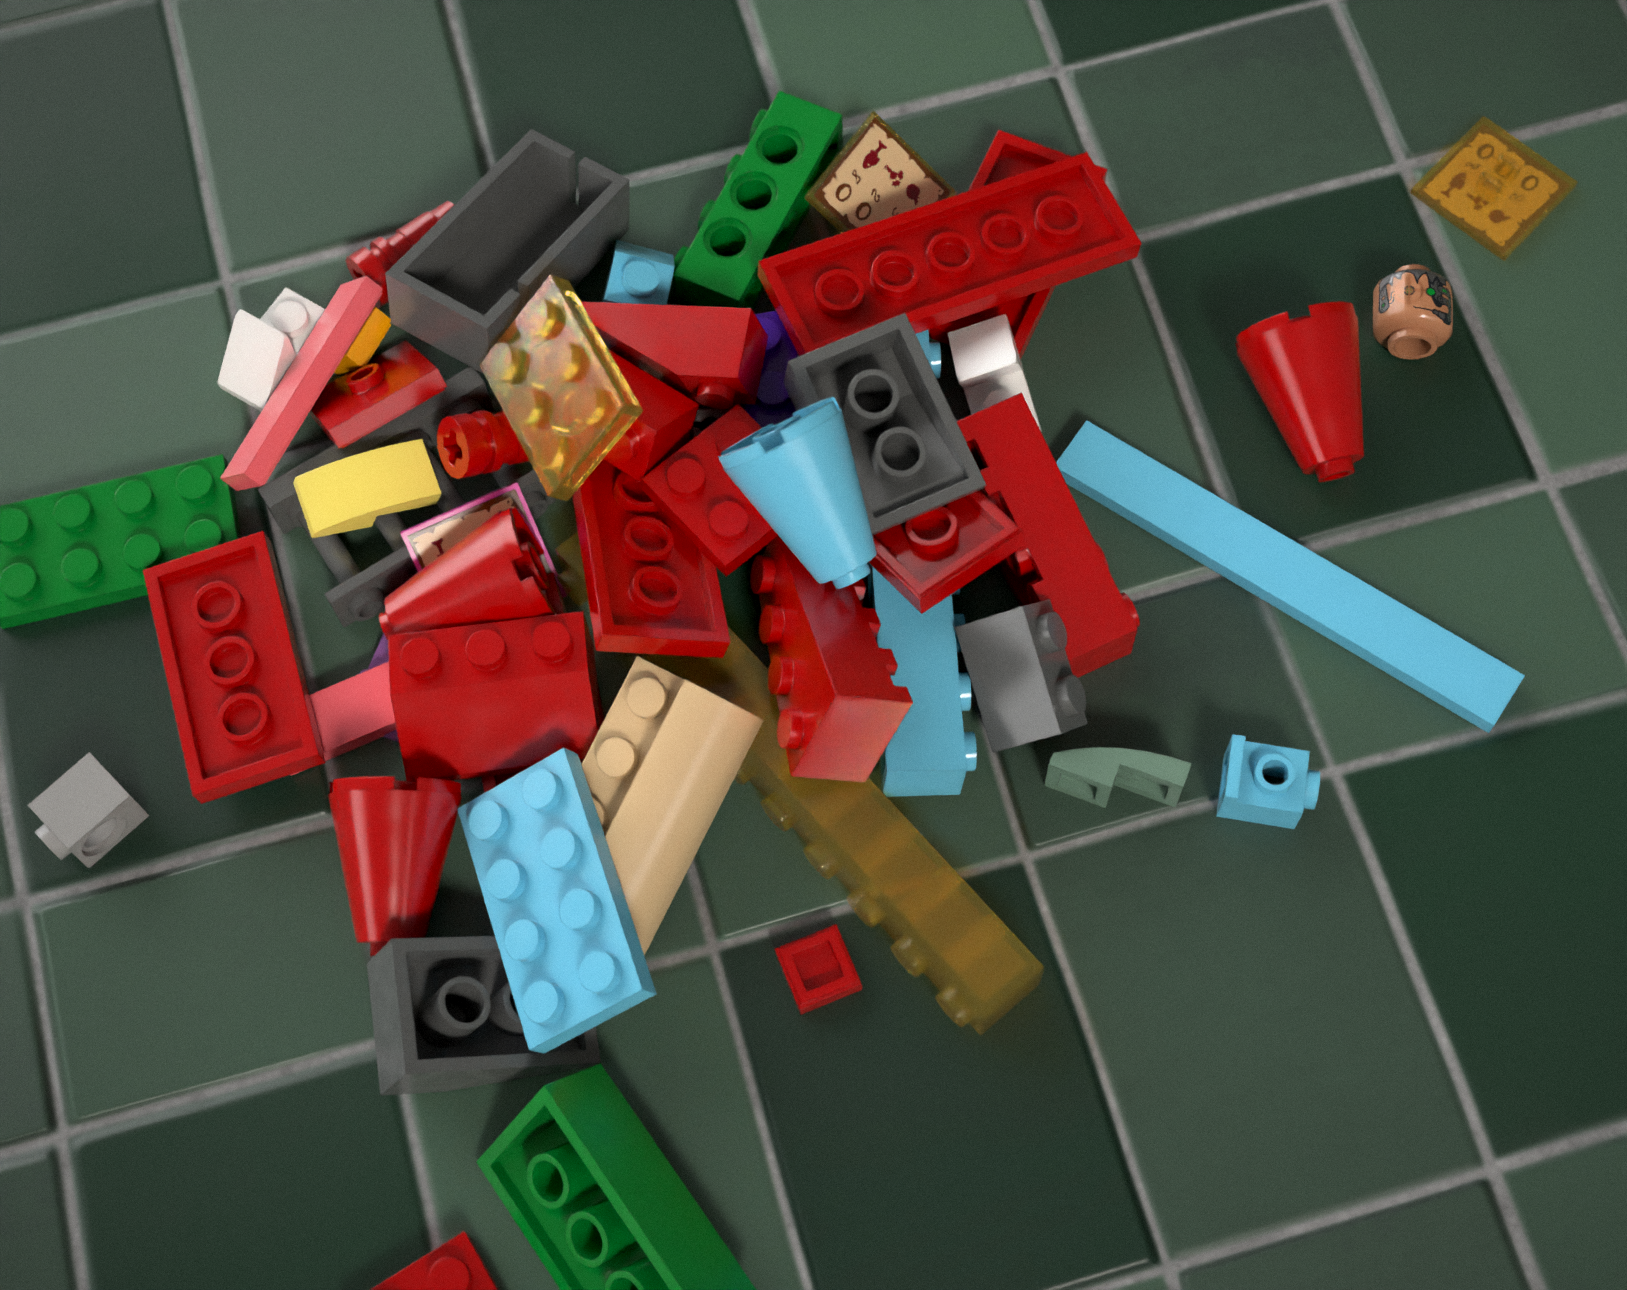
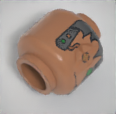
M1405 265L1381 279L1374 288L1373 336L1392 355L1403 359L1425 358L1432 355L1438 347L1446 343L1453 332L1452 285L1442 275L1431 271L1423 265Z

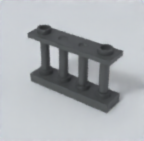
M470 366L445 380L447 385L444 388L445 390L343 449L338 448L336 445L331 446L257 489L282 532L286 534L296 527H303L340 585L324 594L344 628L355 621H365L379 614L385 608V597L418 573L400 534L401 531L408 529L398 512L377 516L374 522L394 552L361 571L338 534L317 538L311 537L293 484L294 479L308 471L359 453L402 442L423 439L442 493L437 505L445 513L465 504L466 502L431 450L437 445L438 426L443 418L465 413L471 414L482 410L494 412L485 382L479 373ZM503 464L500 470L491 473L500 488L513 482H518L534 521L544 514L550 504L556 501L549 474L543 465L538 466L523 476L514 464Z

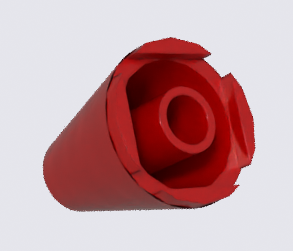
M1343 301L1309 305L1310 315L1294 319L1289 318L1288 311L1274 315L1240 332L1236 337L1237 343H1235L1240 361L1302 473L1307 475L1316 474L1318 482L1333 481L1351 475L1355 472L1353 463L1364 457L1358 317L1356 316L1353 304Z
M514 507L497 512L386 596L384 599L386 611L379 614V622L387 641L388 635L566 613L565 604L553 572L547 575L540 555L545 552L520 510Z
M395 776L334 779L333 782H330L328 798L356 942L370 944V956H375L391 939L426 938L458 816V808L462 800L461 783L451 780L417 777V782L395 781Z

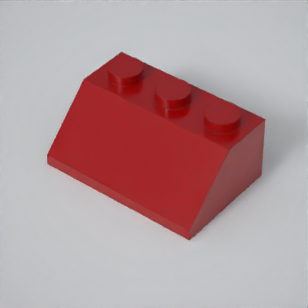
M583 611L388 635L390 697L406 781L417 782V777L452 781L522 772L562 748L577 753L582 764L601 727L594 643Z

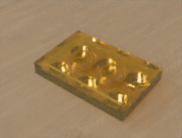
M549 275L479 365L548 497L568 501L643 412L568 280Z

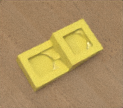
M423 439L389 445L334 461L295 477L293 482L312 538L372 527L377 516L436 505L442 494Z

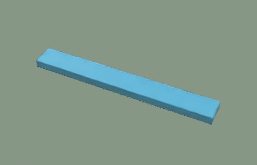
M1087 420L1056 462L1066 484L1487 733L1494 727L1525 677L1524 674Z

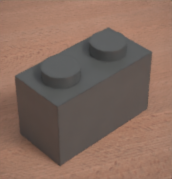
M1050 599L955 627L992 753L1059 735L1088 724L1084 713L1086 709L1085 691L1080 680L1072 673L1065 650L1067 646L1066 628L1061 617L1053 611Z

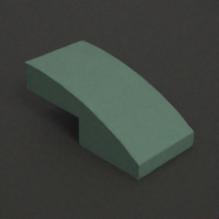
M1093 747L1071 749L1052 754L1044 786L1106 808L1115 785L1176 808L1192 763L1166 755L1126 748Z

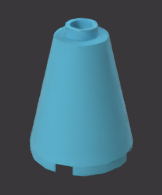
M830 397L792 413L793 417L776 425L771 423L724 450L718 458L726 474L819 584L832 581L835 588L840 589L859 581L871 572L867 562L877 555L842 409L839 408L835 398Z

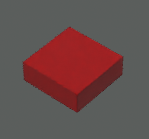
M836 924L775 948V955L800 1015L862 990V983Z

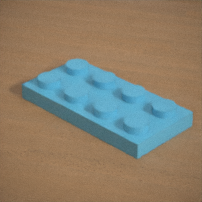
M562 748L458 808L461 824L529 1050L544 1054L657 994L577 753Z

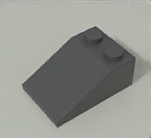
M906 313L788 361L783 384L796 411L830 397H834L839 408L842 409L872 535H876L985 488L986 483Z
M495 936L391 939L367 963L380 1096L447 1092L588 1068L601 1063L596 1026L544 1054L529 1050Z

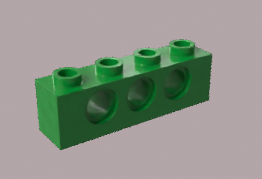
M778 91L768 110L761 109L757 113L750 130L749 144L742 155L735 154L730 160L725 172L724 187L716 201L710 199L705 204L699 217L697 235L690 247L684 245L680 248L674 259L675 268L672 279L675 280L678 305L751 308L752 311L755 309L765 291L758 277V261L787 251L816 199L814 194L827 179L843 150L842 114L782 91ZM777 161H788L787 163H784V164H776V163H774V162H777ZM751 206H763V208L758 210L747 209ZM728 251L738 252L737 255L730 257L720 255Z

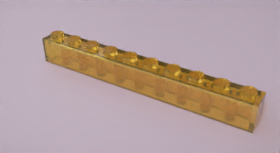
M577 532L555 550L562 569V573L557 576V579L569 597L577 605L581 606L586 601L588 602V595ZM729 627L730 644L723 658L635 653L636 656L764 720L734 779L740 785H744L750 780L765 797L760 804L773 823L783 832L792 827L808 844L803 849V852L812 866L827 880L834 875L837 876L851 892L846 899L857 916L870 928L879 923L895 941L891 946V950L898 961L914 977L924 973L941 991L936 995L937 1002L959 1027H964L969 1022L982 1035L1040 984L1044 966L869 777L866 782L790 776L786 749L779 746L777 739L780 713L777 696L772 695L769 691V670Z

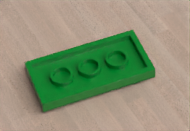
M224 455L211 456L1 505L0 627L7 629L146 596L148 592L143 574L144 569L242 538L234 490L220 479L229 465Z

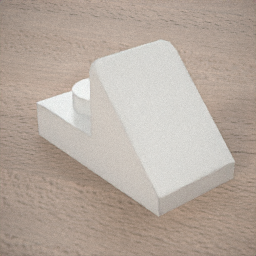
M286 287L261 319L239 309L234 318L217 381L219 387L262 412L325 309Z
M1003 314L948 332L958 383L964 389L971 414L1022 392L1040 431H1042L1007 315Z

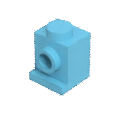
M1232 734L1223 756L1216 817L1295 829L1303 814V809H1315L1319 793L1320 771L1308 769L1310 751L1245 741L1246 736ZM1263 775L1284 778V783L1280 785L1270 784L1264 779Z

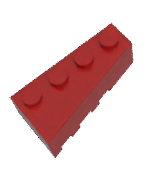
M1022 392L958 420V426L986 483L985 488L979 491L1024 532L1025 545L997 563L1020 607L1050 599L1053 611L1061 617L1067 632V646L1065 650L1072 673L1077 678L1131 654L1138 630L1137 627L1140 626L1136 608L1126 593L1119 592L1109 572L1107 559L1101 547L1094 541Z
M777 536L769 542L763 556L758 555L753 562L751 589L753 593L759 594L762 610L759 622V635L761 642L768 644L771 662L768 672V687L770 693L777 696L780 713L777 726L778 744L781 748L786 749L790 776L866 782L913 703L907 687L894 686L890 675L895 676L898 664L891 649L878 647L876 638L881 623L875 609L862 607L866 590L863 579L840 589H836L832 581L819 584L783 540Z

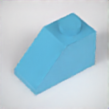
M616 240L602 302L667 305L675 268L674 255Z

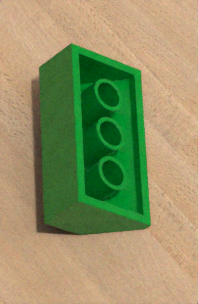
M601 1063L544 1085L476 1161L560 1290H757Z

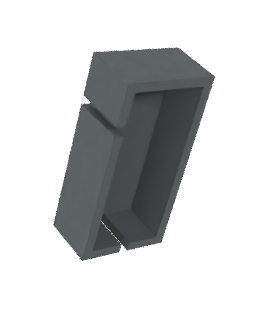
M531 129L385 273L391 323L491 377L523 343L522 331L531 335L540 325L541 317L548 313L550 314L615 245L616 240H620L629 230L630 179L584 157L578 163L579 205L575 204V151Z

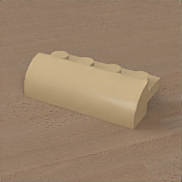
M637 656L581 765L645 956L764 720Z

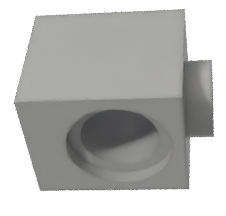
M90 752L28 804L29 808L44 823L35 833L60 860H63L70 853L74 854L88 868L92 867L149 816Z

